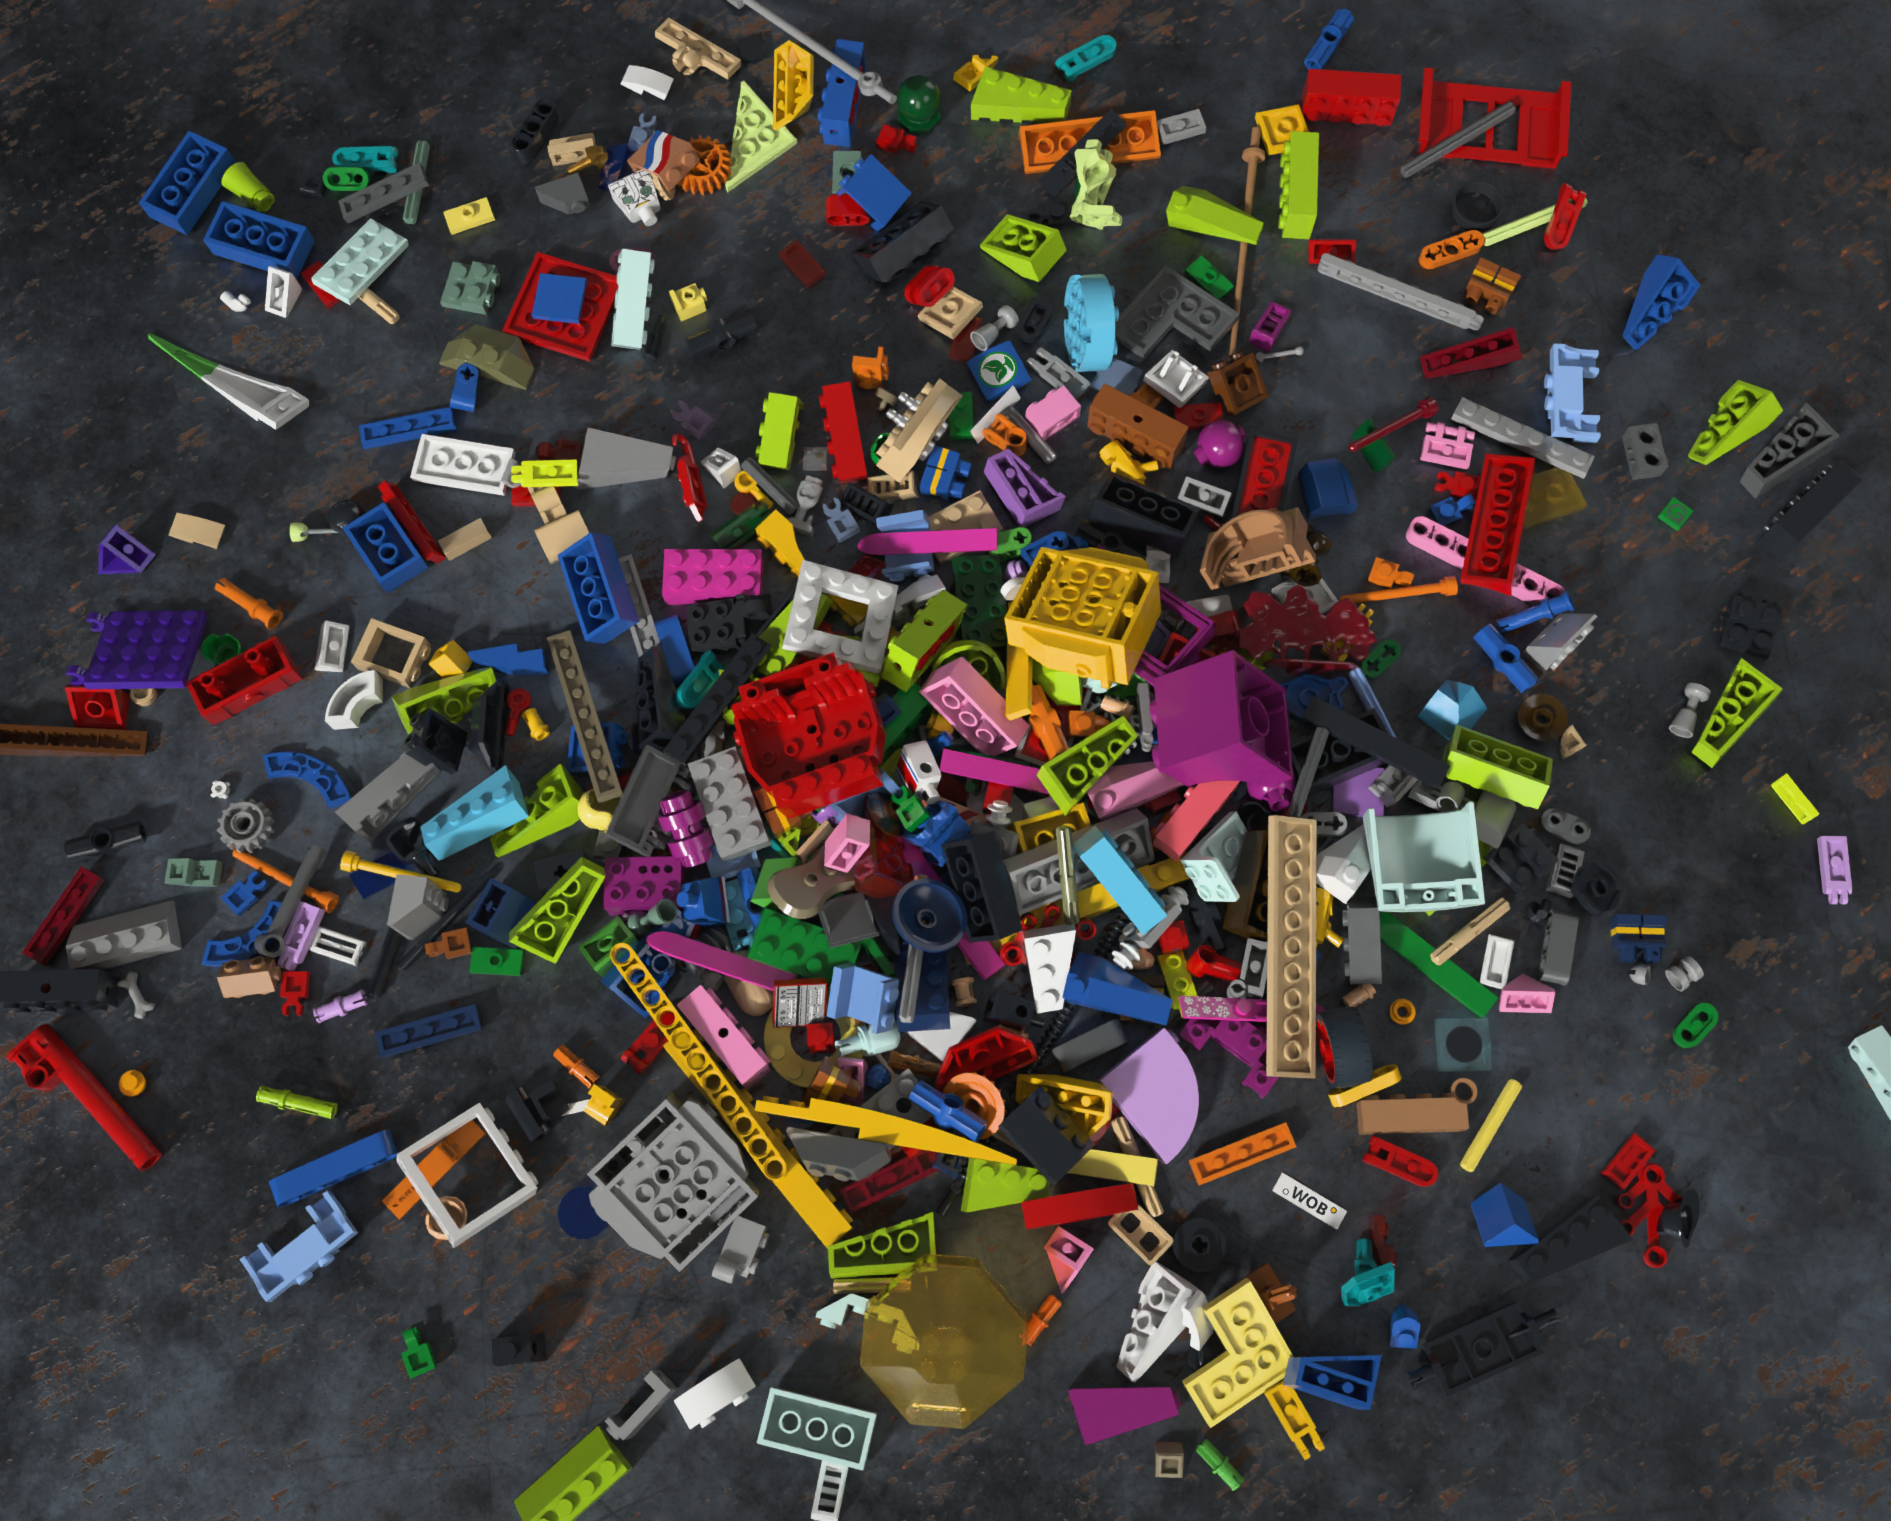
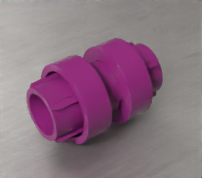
M689 790L678 791L662 798L660 806L663 812L657 817L664 832H672L673 837L667 841L672 857H680L685 867H693L710 860L713 857L711 845L715 841L709 825L702 826L700 822L706 816L701 800H693Z

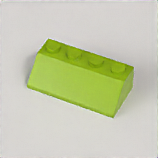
M598 1425L515 1499L514 1503L522 1521H575L633 1467Z

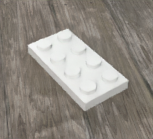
M422 434L410 478L412 481L505 496L507 485L502 483L501 479L509 459H514L516 452L513 448Z

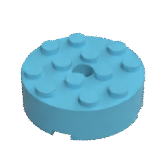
M1104 274L1072 275L1067 283L1064 306L1068 309V319H1064V336L1068 359L1071 367L1076 368L1075 372L1105 371L1112 366V357L1117 354L1115 321H1118L1119 312L1118 307L1114 306L1113 302L1115 297L1114 286L1109 284Z

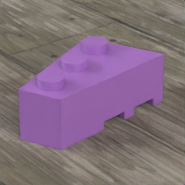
M1006 449L987 459L984 473L1019 527L1024 528L1061 510L1066 496L1061 492L1057 493L1048 485L1047 480L1039 478L1033 473L1031 467L1011 450Z

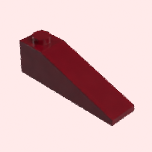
M1514 327L1420 356L1426 379L1501 366L1523 359Z

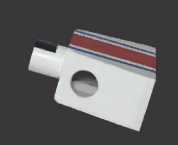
M927 741L904 745L894 773L895 779L900 786L909 788L913 795L920 798V800L924 799L927 805L936 803L940 799L936 789L941 778V772Z

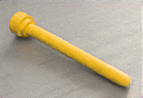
M346 850L341 859V870L348 872L361 869L396 878L397 874L427 877L443 890L459 892L462 888L458 882L363 860L361 856H358V853Z

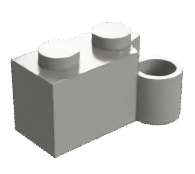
M737 1216L733 1221L722 1252L716 1261L712 1277L732 1284L737 1274L749 1278L750 1273L754 1275L760 1259L757 1258L760 1248L764 1249L770 1236L769 1233H766L768 1227Z

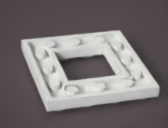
M803 560L782 649L815 658L834 652L843 664L850 662L857 669L880 674L898 585ZM821 592L868 604L861 642L813 629Z

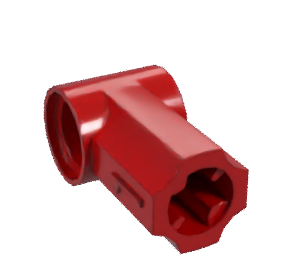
M1203 944L1186 961V969L1194 977L1200 978L1207 974L1232 982L1239 978L1241 963L1218 955L1211 946Z

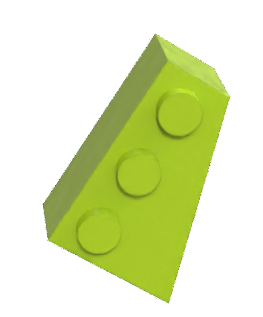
M769 392L768 398L764 399L763 412H766L765 422H761L759 436H762L761 446H757L755 455L759 465L790 470L795 447V432L799 429L800 424L797 421L799 409L803 410L804 402L798 397Z
M969 1158L961 1211L972 1212L1046 1198L1049 1196L1050 1182L1037 1168Z

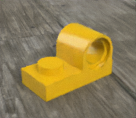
M594 1084L588 1092L592 1097L587 1103L584 1112L604 1126H607L625 1103V1100L606 1087Z

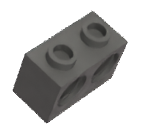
M1658 424L1629 426L1622 435V440L1632 480L1660 477L1668 468L1669 457L1664 452L1663 433L1659 431ZM1641 438L1646 439L1648 443L1643 442ZM1646 460H1650L1654 465L1649 464Z

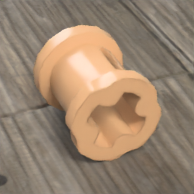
M973 977L959 978L951 981V984L955 986L957 1000L955 1007L977 1004L972 986L974 982Z

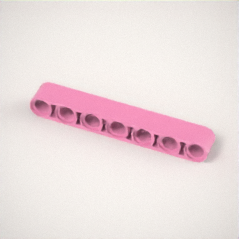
M1419 516L1414 518L1406 532L1408 542L1462 570L1465 556L1459 554L1458 550L1466 552L1468 538L1426 517ZM1414 528L1421 529L1424 534L1417 533ZM1436 539L1443 540L1446 545H1440ZM1517 563L1511 595L1535 606L1541 604L1542 599L1546 598L1548 594L1556 597L1565 591L1561 585ZM1524 583L1530 584L1534 590L1526 588Z

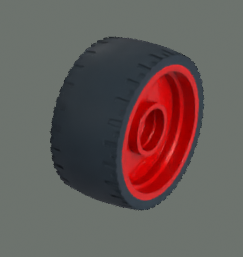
M1342 1007L1318 1013L1316 1015V1039L1322 1067L1332 1088H1346L1370 1082L1373 1077L1371 1048L1359 1011L1355 1007Z

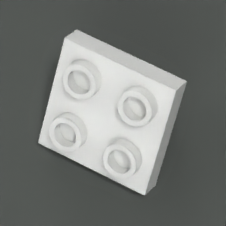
M1171 350L1145 374L1143 381L1177 407L1181 408L1207 383L1209 377L1201 372L1196 365L1193 366L1181 357L1180 353Z

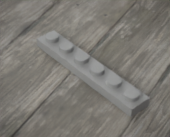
M1463 397L1451 420L1583 479L1595 456Z

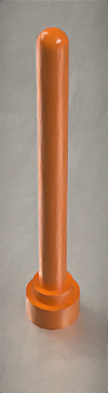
M1447 576L1443 580H1439V583L1342 595L1339 601L1350 598L1354 603H1363L1438 592L1446 596L1457 595L1458 586L1455 576Z
M234 849L232 852L235 858L285 885L291 886L294 877L245 851L239 853ZM309 885L304 895L316 901L318 908L325 910L327 913L332 912L339 902L337 894L331 891L320 892Z

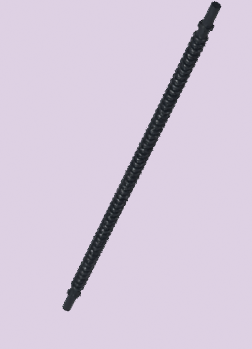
M1161 850L1156 851L1155 861L1148 864L1151 866L1169 858ZM1124 911L1117 913L1119 917L1114 918L1115 924H1110L1111 930H1107V936L1102 937L1104 942L1098 944L1100 948L1095 949V956L1108 959L1107 953L1112 952L1111 947L1116 946L1115 941L1119 938V934H1123L1122 929L1127 925V922H1131ZM1064 1000L1063 1009L1056 1012L1058 1016L1052 1018L1053 1024H1048L1050 1029L1044 1031L1046 1035L1044 1037L1041 1036L1042 1042L1037 1043L1038 1048L1035 1051L1039 1060L1026 1065L1025 1069L1021 1068L1022 1074H1033L1035 1071H1039L1038 1065H1042L1041 1060L1047 1058L1045 1054L1046 1052L1050 1053L1049 1047L1054 1046V1040H1058L1057 1034H1062L1061 1028L1066 1027L1065 1021H1070L1069 1015L1074 1014L1072 1010L1078 1008L1076 1004L1067 1003ZM1013 1081L1014 1087H1009V1095L1014 1103L1018 1104L1015 1101L1017 1081ZM993 1136L985 1139H979L977 1142L991 1148L990 1143H994L995 1140ZM968 1158L965 1159L966 1164L962 1165V1171L959 1172L956 1180L949 1185L948 1188L950 1190L936 1211L943 1217L946 1216L958 1195L961 1196L963 1193Z

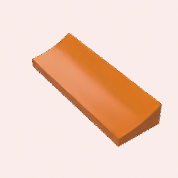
M1155 110L1118 115L1127 126L1104 148L1113 154L1111 164L1160 158L1161 153ZM1102 117L1020 126L1019 139L1025 174L1048 172Z

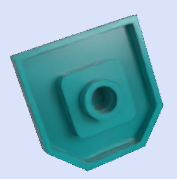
M1367 1238L1357 1240L1355 1276L1341 1287V1299L1345 1306H1360L1394 1292L1395 1269L1391 1262L1377 1267L1375 1261H1373V1243Z

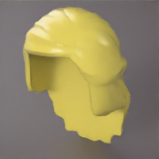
M594 789L585 792L580 798L577 807L580 820L589 828L605 831L621 796L599 803Z

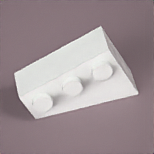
M1062 924L1022 931L1036 1012L1043 1013L1063 1009L1064 999L1062 996L1070 968L1076 933L1074 924Z

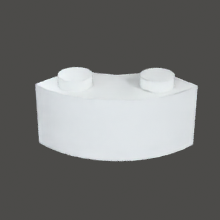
M375 670L357 674L345 681L335 691L329 701L325 722L334 730L359 728L360 719L364 712L375 704L383 703V679Z
M739 1358L679 1396L674 1402L689 1429L698 1424L704 1428L716 1420L714 1414L732 1402L736 1407L749 1398L747 1393L756 1386Z

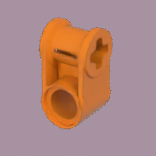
M997 413L994 416L995 420L990 426L982 430L983 436L1003 451L1009 449L1018 457L1022 456L1027 449L1025 431L1013 424L1004 415ZM1014 440L1021 441L1019 444H1012L1011 442Z

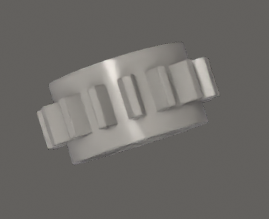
M251 798L248 802L240 799L239 803H230V807L222 811V818L218 819L221 827L217 829V832L223 835L220 840L225 844L227 843L226 846L231 850L236 848L239 853H243L244 850L253 853V849H262V845L270 841L269 836L275 831L272 828L275 820L269 817L272 812L265 808L266 806L262 802L257 803ZM250 822V826L242 830L243 825Z

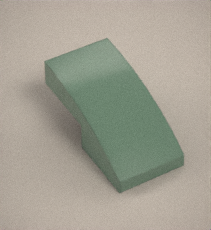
M190 858L168 859L164 883L182 886L219 887L223 862L218 860L196 861Z

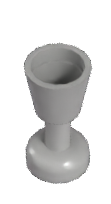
M1004 305L998 310V320L993 324L987 323L971 332L970 338L979 350L986 351L998 337V331L1004 326L1013 328L1019 323L1016 312L1008 305Z
M1688 683L1684 691L1685 695L1689 698L1687 705L1678 712L1669 726V730L1680 737H1693L1697 720L1695 710L1699 702L1707 701L1711 695V691L1707 687L1697 683Z

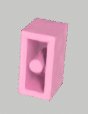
M1063 385L1059 389H1052L1040 402L1036 401L1029 405L1026 410L1025 420L1045 441L1080 417L1081 405Z
M847 813L825 841L824 866L848 873L870 845V820Z

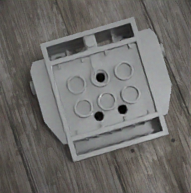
M671 1092L605 1154L587 1175L597 1184L589 1193L591 1205L594 1207L597 1215L603 1221H607L630 1247L659 1259L665 1256L680 1272L758 1197L760 1189L748 1178L749 1168L740 1142L716 1117L719 1114L718 1111L709 1102L704 1104L700 1099L694 1098L692 1095L681 1103ZM666 1108H668V1110H669L673 1115H669V1114L666 1112ZM656 1116L661 1124L648 1138L642 1141L636 1134ZM627 1145L632 1151L624 1158L619 1151ZM611 1160L617 1161V1169L613 1170L609 1167ZM663 1169L669 1172V1177L666 1179L660 1176V1171ZM703 1189L706 1191L707 1196L699 1198L697 1191ZM684 1208L687 1211V1215L680 1217L677 1210Z

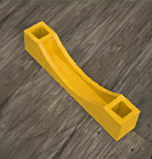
M774 510L755 528L758 537L756 540L764 549L767 550L769 548L775 553L773 554L775 559L782 565L786 563L791 568V573L798 579L802 561L805 559L798 549L793 524L777 510ZM821 592L834 600L829 609L833 612L837 610L843 616L842 620L850 628L858 626L865 620L868 604Z

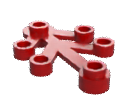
M1049 904L1044 910L1046 916L1040 928L1051 927L1060 918L1061 911L1057 905ZM1051 909L1057 910L1054 916H1049L1048 913ZM1027 912L1021 916L1023 931L1033 929L1036 926L1037 920L1032 913ZM1026 918H1032L1033 921L1031 924H1024V920ZM1081 918L1079 923L1075 924V937L1078 936L1082 940H1089L1095 936L1096 926L1091 919ZM1082 924L1089 925L1085 931L1080 930ZM1022 931L1016 934L1013 941L1004 943L1000 949V958L1008 966H1017L1020 963L1028 966ZM1011 949L1017 950L1014 956H1009L1008 951ZM1072 952V960H1071V962H1070V967L1072 966V964H1073V962H1074V960H1075V958H1076V956H1075V954H1074L1073 952Z
M1648 1162L1638 1172L1639 1180L1626 1193L1619 1194L1615 1201L1620 1209H1630L1634 1205V1199L1646 1190V1201L1627 1220L1619 1222L1621 1225L1626 1223L1629 1226L1628 1233L1631 1236L1635 1232V1227L1647 1217L1648 1248L1643 1252V1260L1651 1268H1660L1666 1264L1668 1256L1666 1251L1660 1247L1659 1234L1656 1231L1658 1218L1664 1207L1658 1201V1191L1669 1200V1204H1673L1675 1200L1682 1202L1683 1197L1678 1196L1665 1182L1663 1168L1657 1163ZM1648 1171L1654 1174L1653 1181L1647 1178ZM1623 1196L1627 1197L1629 1200V1204L1627 1206H1624L1621 1203V1198ZM1651 1252L1657 1255L1655 1262H1652L1649 1258Z

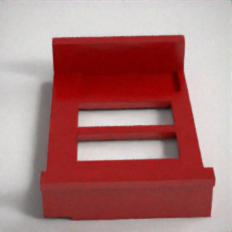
M1424 68L1418 155L1461 130L1464 100L1487 103V114L1495 110V104L1512 102L1513 105L1519 106L1517 151L1492 149L1493 126L1486 130L1485 148L1460 146L1441 158L1453 159L1454 157L1556 169L1561 157H1567L1571 82L1562 81L1557 93L1433 81L1434 68Z

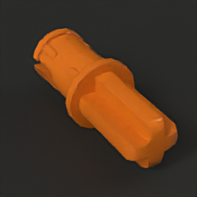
M562 1044L555 1050L554 1057L569 1070L570 1075L574 1074L588 1089L592 1088L596 1084L595 1081L600 1079V1076L584 1063L585 1060L583 1058L579 1059L565 1045Z
M1049 1295L1036 1313L1032 1312V1318L1018 1336L1029 1346H1032L1044 1328L1049 1327L1047 1323L1061 1306V1301L1054 1295Z

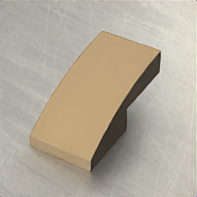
M176 513L169 536L192 544L197 542L217 549L225 525L196 516Z

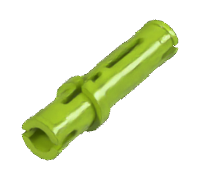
M263 1085L260 1086V1090L258 1089L256 1095L257 1102L278 1106V1109L285 1110L288 1108L329 1119L334 1118L338 1108V1104L335 1102L291 1093V1090L288 1089L277 1090Z

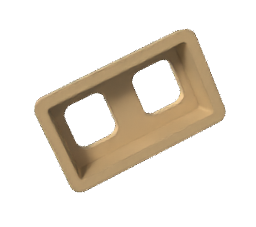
M1139 1205V1210L1115 1214L1109 1220L1108 1225L1148 1265H1153L1172 1245L1173 1238ZM1128 1213H1133L1140 1220V1225L1132 1233H1128L1120 1225V1222ZM1147 1232H1152L1159 1239V1244L1152 1252H1147L1140 1245V1240Z

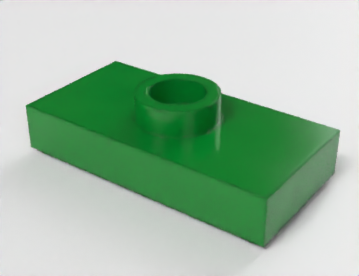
M1202 255L1185 269L1184 274L1198 287L1220 301L1234 289V285Z
M472 947L469 972L473 974L522 976L525 951Z

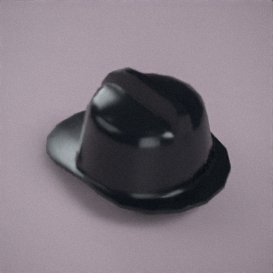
M1694 1189L1686 1192L1682 1202L1664 1206L1657 1223L1656 1231L1659 1235L1665 1236L1672 1241L1681 1242L1684 1248L1689 1247L1691 1236L1699 1218V1197Z

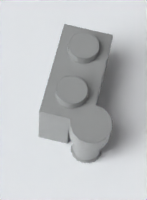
M1248 938L1240 979L1230 983L1227 988V998L1246 999L1247 996L1257 999L1263 998L1267 978V942Z

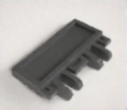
M646 745L603 835L646 857H650L654 848L665 851L666 844L649 835V832L653 830L665 837L672 836V832H664L660 823L655 821V819H658L657 816L663 812L660 800L674 793L669 790L671 786L681 791L689 790L692 792L693 786L675 777L678 775L685 779L689 768L682 766L661 751Z

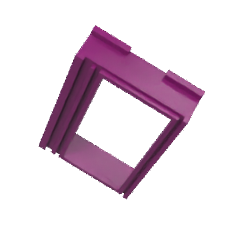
M1099 544L1097 545V549H1102V550L1108 551L1107 549H1105V548L1102 547L1101 545H1099ZM1160 585V602L1198 627L1199 630L1168 666L1145 650L1143 651L1134 673L1154 686V691V678L1196 664L1201 658L1198 653L1215 635L1214 621Z

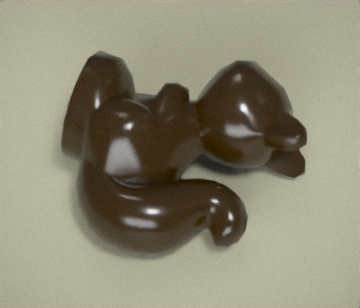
M1308 524L1306 538L1316 554L1315 562L1276 573L1282 578H1292L1295 583L1302 586H1314L1319 583L1322 576L1318 568V557L1329 553L1333 542L1323 531L1315 530L1311 524Z

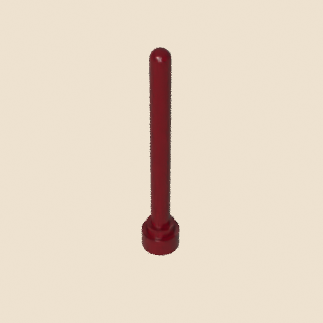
M1432 397L1421 400L1415 410L1350 443L1348 446L1349 450L1355 452L1420 417L1430 418L1436 415L1439 410L1437 402Z

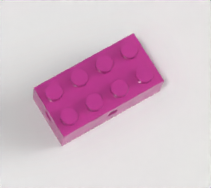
M664 549L662 596L666 605H692L734 598L737 601V594H745L747 596L763 595L764 557L762 550Z

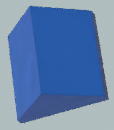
M1499 1183L1471 1202V1208L1484 1247L1538 1243L1539 1239L1524 1198L1502 1183Z

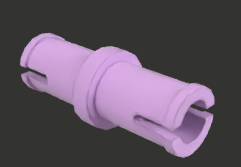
M361 989L345 997H335L334 1001L313 1008L314 1017L319 1015L316 1021L322 1023L338 1015L341 1017L348 1014V1011L368 1005L367 996L363 997L365 991Z

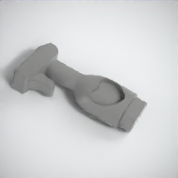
M807 475L805 480L801 481L796 493V502L799 504L794 518L788 519L793 524L794 532L812 537L814 532L811 526L813 516H809L806 522L803 519L807 510L817 504L823 487H821L823 481Z

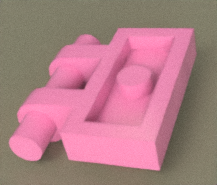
M1427 422L1425 432L1434 433V436L1425 435L1420 460L1468 469L1473 444L1465 443L1464 440L1473 441L1475 432L1466 430V427L1458 426V428L1445 426V423L1437 422V424ZM1443 435L1454 437L1455 440L1443 438Z

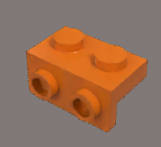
M879 346L877 358L853 356L852 368L855 386H859L862 389L883 388L884 380L888 381L889 377L888 355H884V347Z

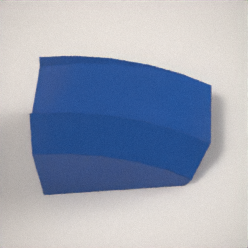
M1336 458L1307 462L1298 472L1307 520L1322 516L1355 513L1358 504L1346 467Z

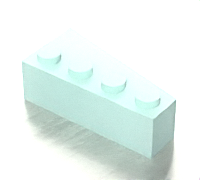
M622 249L618 255V263H621L618 268L616 280L619 286L615 295L616 313H614L611 346L640 350L642 344L646 345L647 331L643 330L644 321L649 319L650 310L649 307H646V297L650 298L652 283H648L649 274H653L654 260L650 259L651 253Z
M1881 1025L1855 1038L1848 1049L1852 1059L1860 1067L1891 1121V1037Z

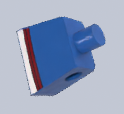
M725 876L697 880L681 886V892L677 895V904L683 907L686 921L706 928H715L716 926L731 923Z

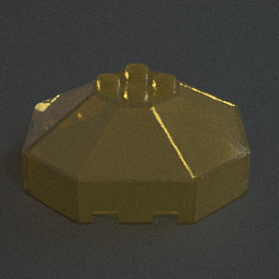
M924 1253L916 1260L915 1264L905 1272H901L887 1284L884 1290L866 1302L860 1366L909 1424L965 1429L1024 1379L1028 1331L1027 1315L1021 1308L1016 1306L1010 1299V1295L996 1279H993L978 1258Z

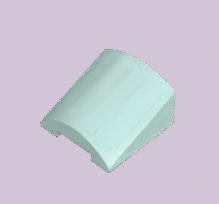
M1469 801L1461 810L1419 815L1375 816L1374 808L1367 809L1362 817L1378 911L1423 912L1485 904L1473 801Z

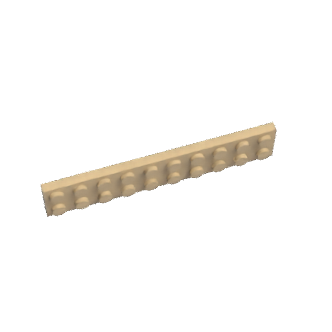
M1278 815L1269 816L1266 1076L1315 1078L1317 820Z

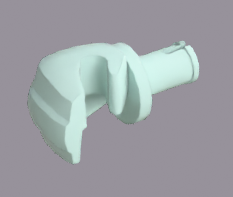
M896 1021L892 1025V1030L878 1034L872 1033L873 1025L871 1024L867 1028L864 1025L857 1027L856 1036L835 1041L836 1050L840 1049L837 1052L838 1056L842 1057L856 1051H861L866 1057L897 1048L900 1041V1032H898Z

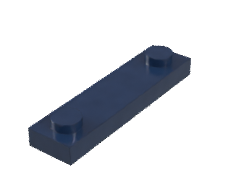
M473 1004L377 1031L375 1035L380 1057L386 1058L481 1031L483 1027L478 1005Z

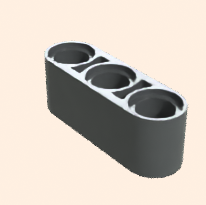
M1551 909L1548 914L1549 920L1546 923L1538 979L1566 986L1571 974L1579 916Z
M1119 1018L1054 1048L1052 1052L1062 1073L1066 1074L1128 1044L1130 1040Z

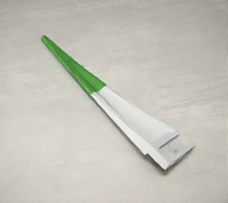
M148 333L149 340L256 421H263L275 430L309 407V399L289 387L274 384L224 367L182 349L152 333Z

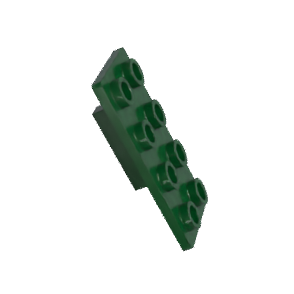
M999 555L953 557L951 563L954 582L949 592L968 604L957 635H961L962 640L979 641L991 648H1007V631L1004 619L1007 614L1006 600L1001 594L1003 579Z

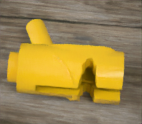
M1118 440L1110 442L1100 450L1101 459L1107 466L1111 465L1112 472L1143 485L1146 484L1144 482L1146 480L1144 473L1158 470L1157 460L1142 464L1137 460H1133L1131 458L1132 454Z
M1317 887L1316 947L1318 944H1323L1324 938H1326L1339 948L1344 939L1331 930V923L1329 922V917L1333 916L1334 896L1325 889Z

